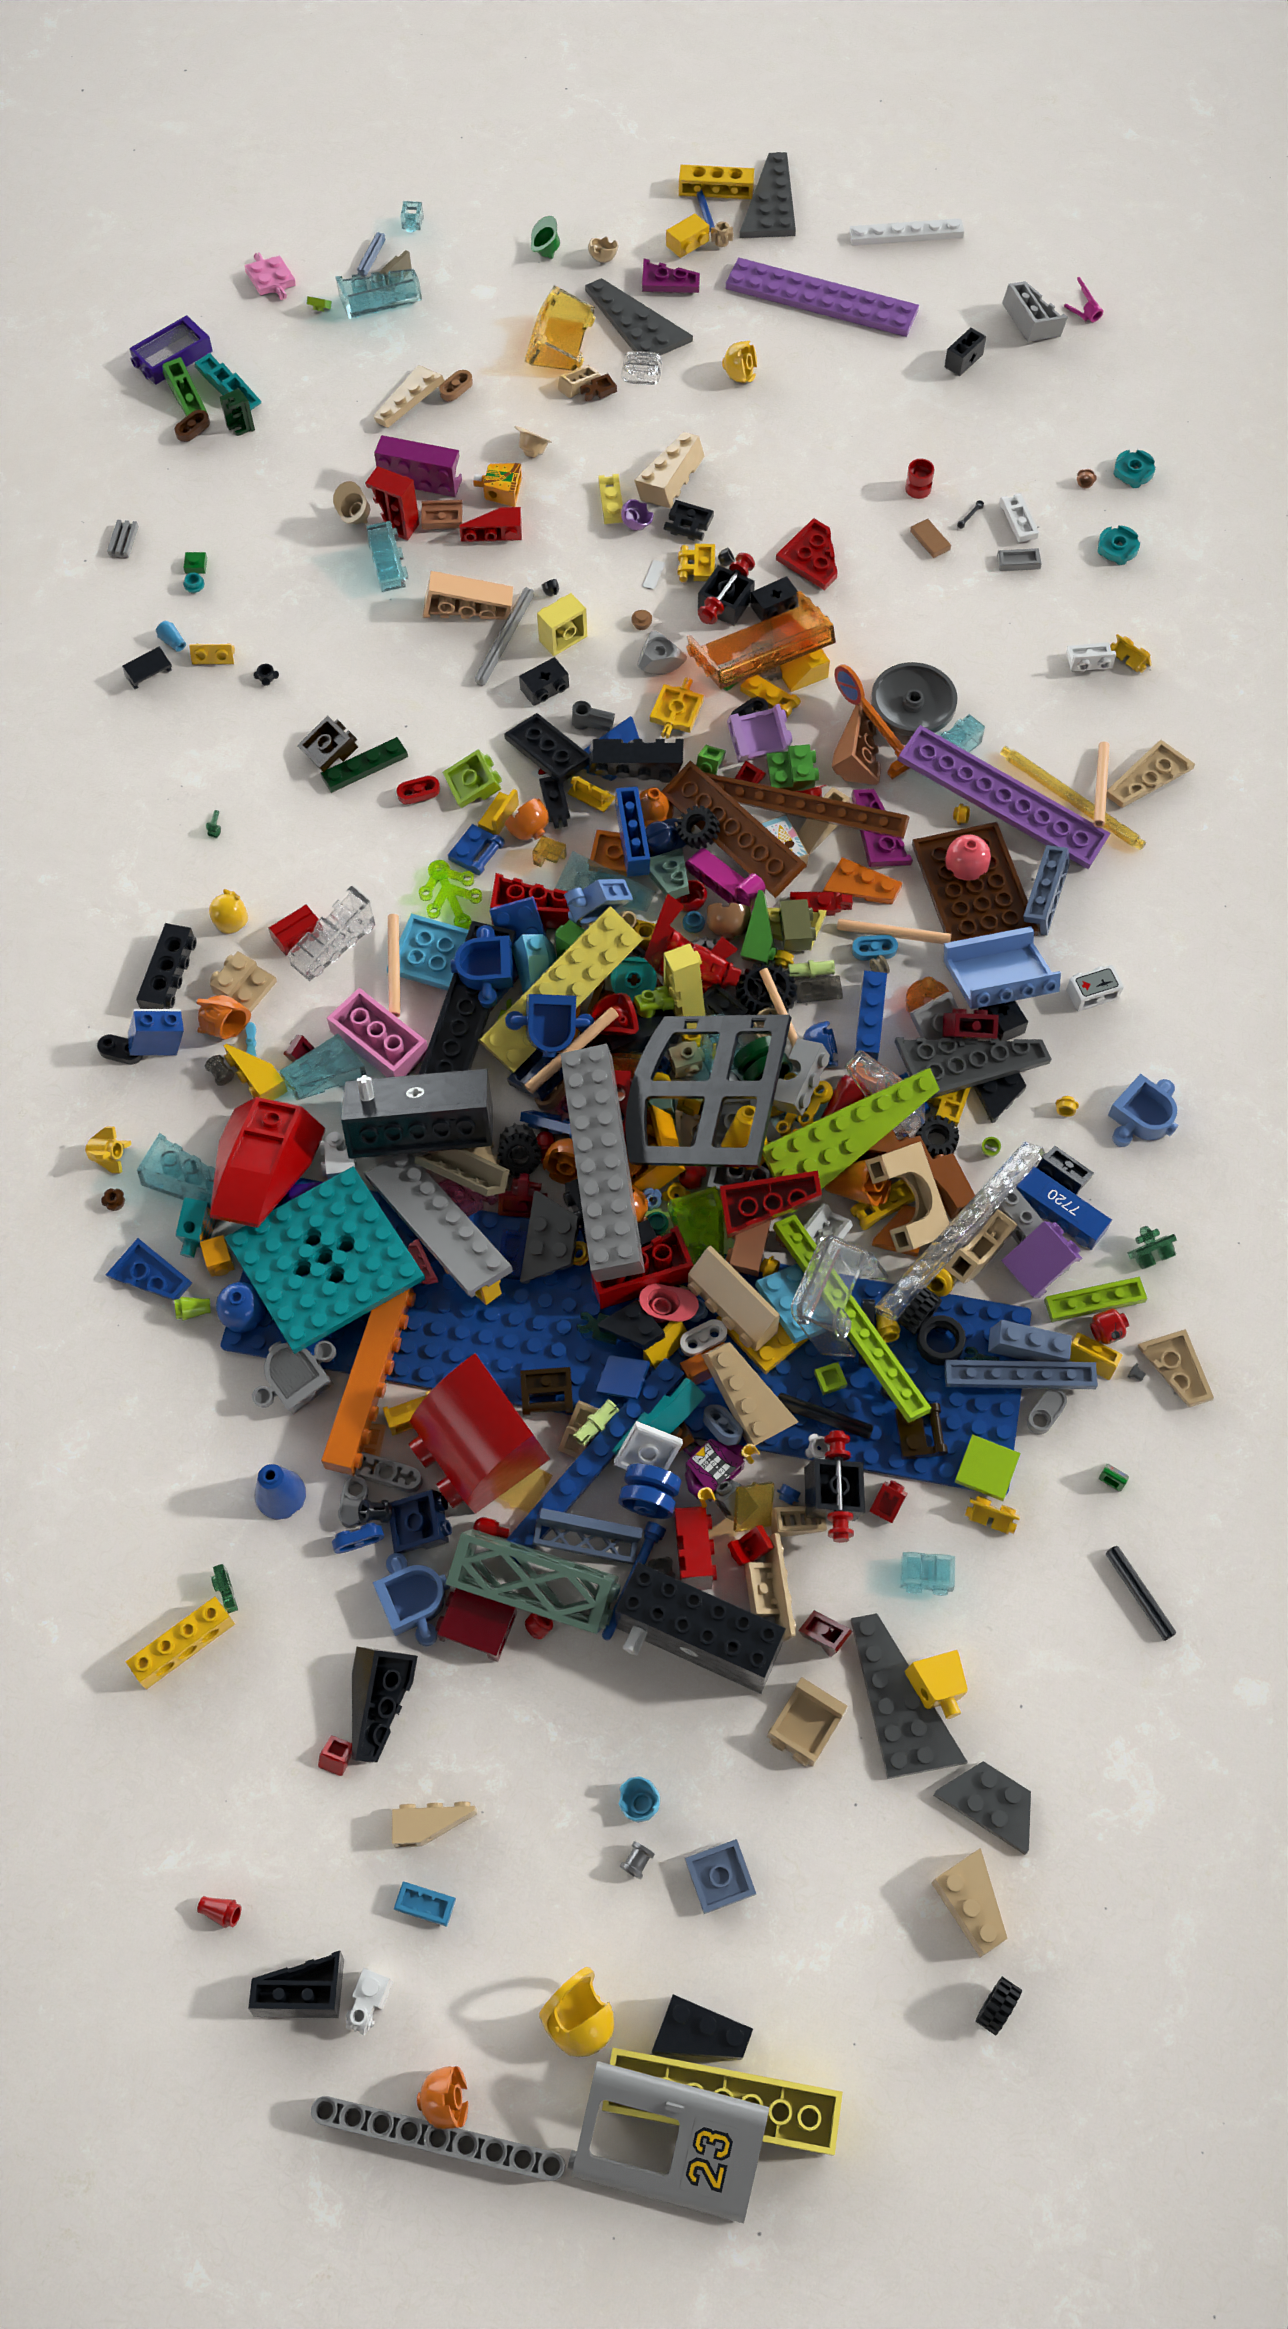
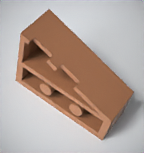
M771 1221L731 1237V1239H735L733 1248L729 1247L726 1261L737 1272L759 1276Z

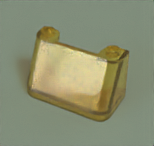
M554 285L537 315L524 362L532 366L569 371L581 368L584 358L580 348L585 330L588 326L592 327L596 316L593 315L595 306Z

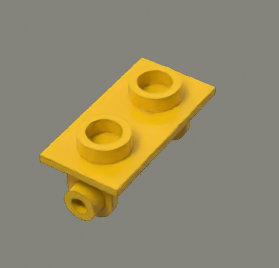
M1119 634L1116 635L1117 643L1113 642L1110 645L1111 651L1116 652V658L1123 661L1129 656L1125 664L1134 671L1141 673L1147 668L1145 664L1152 665L1151 655L1148 651L1135 647L1130 638L1126 636L1121 637Z
M230 643L189 644L192 664H234L233 654H235V646Z
M573 776L570 782L573 786L567 792L568 795L603 813L615 799V796L610 794L608 790L604 791L583 780L581 776Z
M978 1495L976 1499L970 1497V1503L974 1505L973 1507L967 1506L964 1516L969 1517L968 1520L986 1526L988 1518L991 1517L994 1518L991 1528L1007 1535L1008 1533L1014 1534L1017 1524L1013 1523V1520H1020V1516L1015 1514V1509L1005 1505L997 1508L991 1505V1500Z

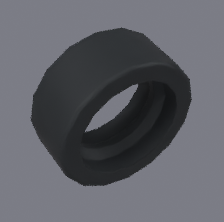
M945 1315L933 1316L927 1319L920 1327L916 1340L917 1349L920 1355L929 1363L938 1366L944 1365L945 1360H957L962 1354L966 1342L965 1331L954 1318ZM943 1328L950 1331L956 1340L952 1351L939 1353L932 1350L926 1340L930 1330Z

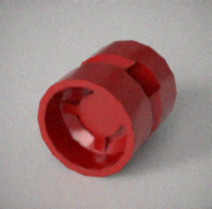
M915 459L909 464L905 490L912 498L923 499L930 494L935 471L932 462L926 459Z

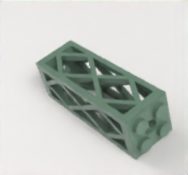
M474 1529L461 1533L446 1581V1585L595 1634L603 1628L605 1629L607 1625L609 1626L613 1615L610 1605L614 1600H617L621 1585L617 1584L618 1576ZM477 1545L490 1549L475 1554ZM501 1555L521 1579L500 1584L480 1560ZM512 1557H515L517 1559V1561L522 1565V1567L528 1572V1574L531 1577H528L526 1575V1573L521 1569V1567L515 1562V1560ZM472 1562L476 1565V1567L482 1572V1574L487 1578V1580L490 1583L485 1582V1580L472 1566ZM528 1562L555 1571L538 1575ZM567 1577L586 1600L564 1605L545 1582ZM577 1578H579L582 1581V1583L588 1588V1590L594 1595V1598ZM592 1583L598 1584L597 1589ZM535 1584L539 1585L554 1604L549 1602ZM528 1587L537 1598L513 1590ZM591 1609L589 1615H586V1614H583V1613H580V1612H579V1611Z

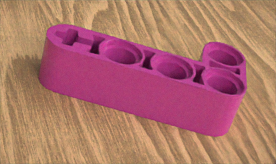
M700 848L685 862V867L691 875L729 904H743L749 906L750 910L753 911L758 890H762L765 894V884L758 875L752 873L746 879L705 848Z

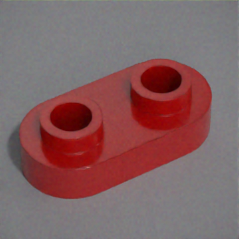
M424 776L405 781L397 787L398 800L403 804H413L436 797L440 792L439 781L434 776Z

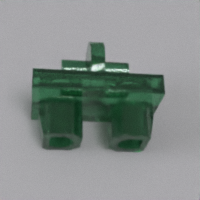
M1143 1226L1140 1228V1236L1136 1237L1135 1241L1137 1244L1144 1242L1145 1245L1127 1252L1130 1259L1135 1258L1141 1269H1146L1156 1264L1151 1253L1156 1249L1161 1260L1169 1259L1176 1255L1172 1243L1177 1241L1175 1234L1155 1240V1237L1160 1235L1157 1228L1151 1230L1148 1226Z

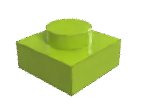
M307 296L306 304L312 305V310L324 312V308L331 309L332 301Z
M839 1362L815 1369L814 1374L823 1395L847 1388V1382Z

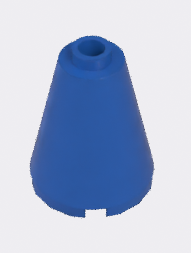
M268 1464L258 1473L254 1495L258 1509L265 1516L276 1520L287 1519L303 1507L306 1499V1487L301 1477L295 1472L275 1464Z

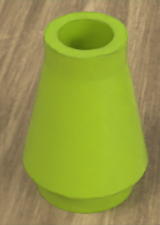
M180 1296V1299L174 1300L176 1319L184 1321L211 1313L210 1298L201 1299Z

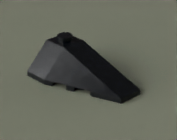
M356 1647L352 1669V1760L378 1762L391 1733L390 1725L395 1714L399 1715L402 1709L400 1703L406 1691H410L413 1684L418 1656Z

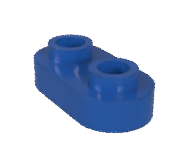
M367 1523L361 1526L360 1530L353 1532L342 1531L336 1534V1538L332 1540V1546L335 1553H346L377 1543L385 1536L382 1526L375 1523Z

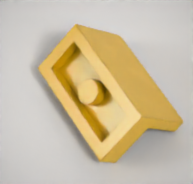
M512 789L509 795L499 791L478 822V827L493 835H499L504 828L505 821L519 806L518 791Z

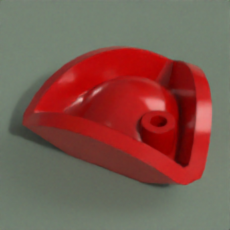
M625 993L610 994L603 997L595 1004L589 1014L596 1021L610 1007L618 1013L619 1016L599 1033L601 1035L625 1036L635 1034L639 1030L634 1005L630 997Z

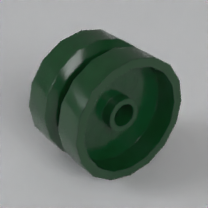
M764 1036L753 1040L736 1053L733 1065L737 1072L743 1076L742 1081H759L762 1079L771 1036ZM786 1053L783 1055L779 1079H784L785 1075L793 1070V1065Z

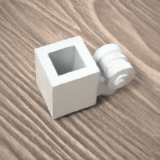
M329 1133L325 1140L320 1141L321 1155H325V1162H321L323 1176H327L329 1180L352 1166L357 1171L356 1158H348L344 1140L340 1133Z
M363 1968L352 1995L356 2001L352 2009L346 2013L347 2029H354L355 2032L359 2031L360 2034L365 2035L373 2027L375 2021L372 2020V2013L376 2007L381 2010L383 2009L393 1984L390 1978Z

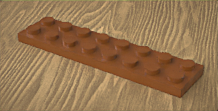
M691 760L661 791L665 794L668 801L681 813L687 814L686 809L690 808L693 810L695 805L698 808L701 805L710 809L720 823V826H718L720 833L716 832L718 838L717 840L712 838V841L749 875L752 873L758 875L763 880L765 889L774 898L807 866L802 859ZM699 821L695 825L702 831L706 823L705 821Z

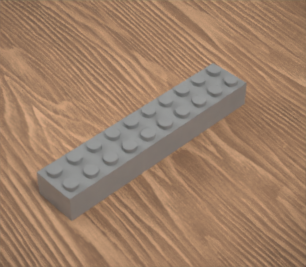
M607 1044L560 1053L591 1273L596 1282L645 1273L612 1055Z

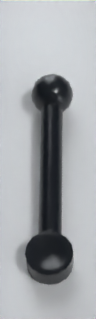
M978 500L972 511L957 523L958 528H964L965 523L978 509L983 508V501Z

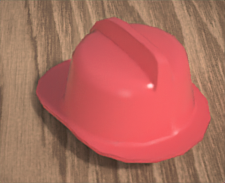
M651 1284L642 1289L639 1296V1303L642 1309L652 1316L657 1323L661 1324L670 1321L683 1322L689 1320L696 1315L699 1309L696 1296L691 1291L683 1288Z

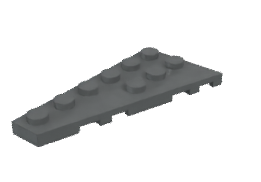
M787 152L768 154L742 224L739 238L795 236L796 227Z

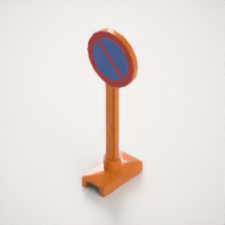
M845 664L837 666L834 677L843 697L853 705H861L863 711L894 749L895 755L899 757L905 745L901 744L877 711L865 699L864 689L857 674ZM896 760L890 765L887 774L891 779H894L910 769V767Z

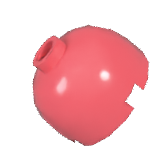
M971 834L963 835L956 838L949 845L945 857L946 868L948 871L950 869L958 879L966 881L976 880L980 875L988 871L991 853L986 842L980 837Z

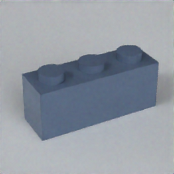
M1000 1320L990 1328L988 1352L1025 1361L1067 1362L1070 1360L1072 1336Z

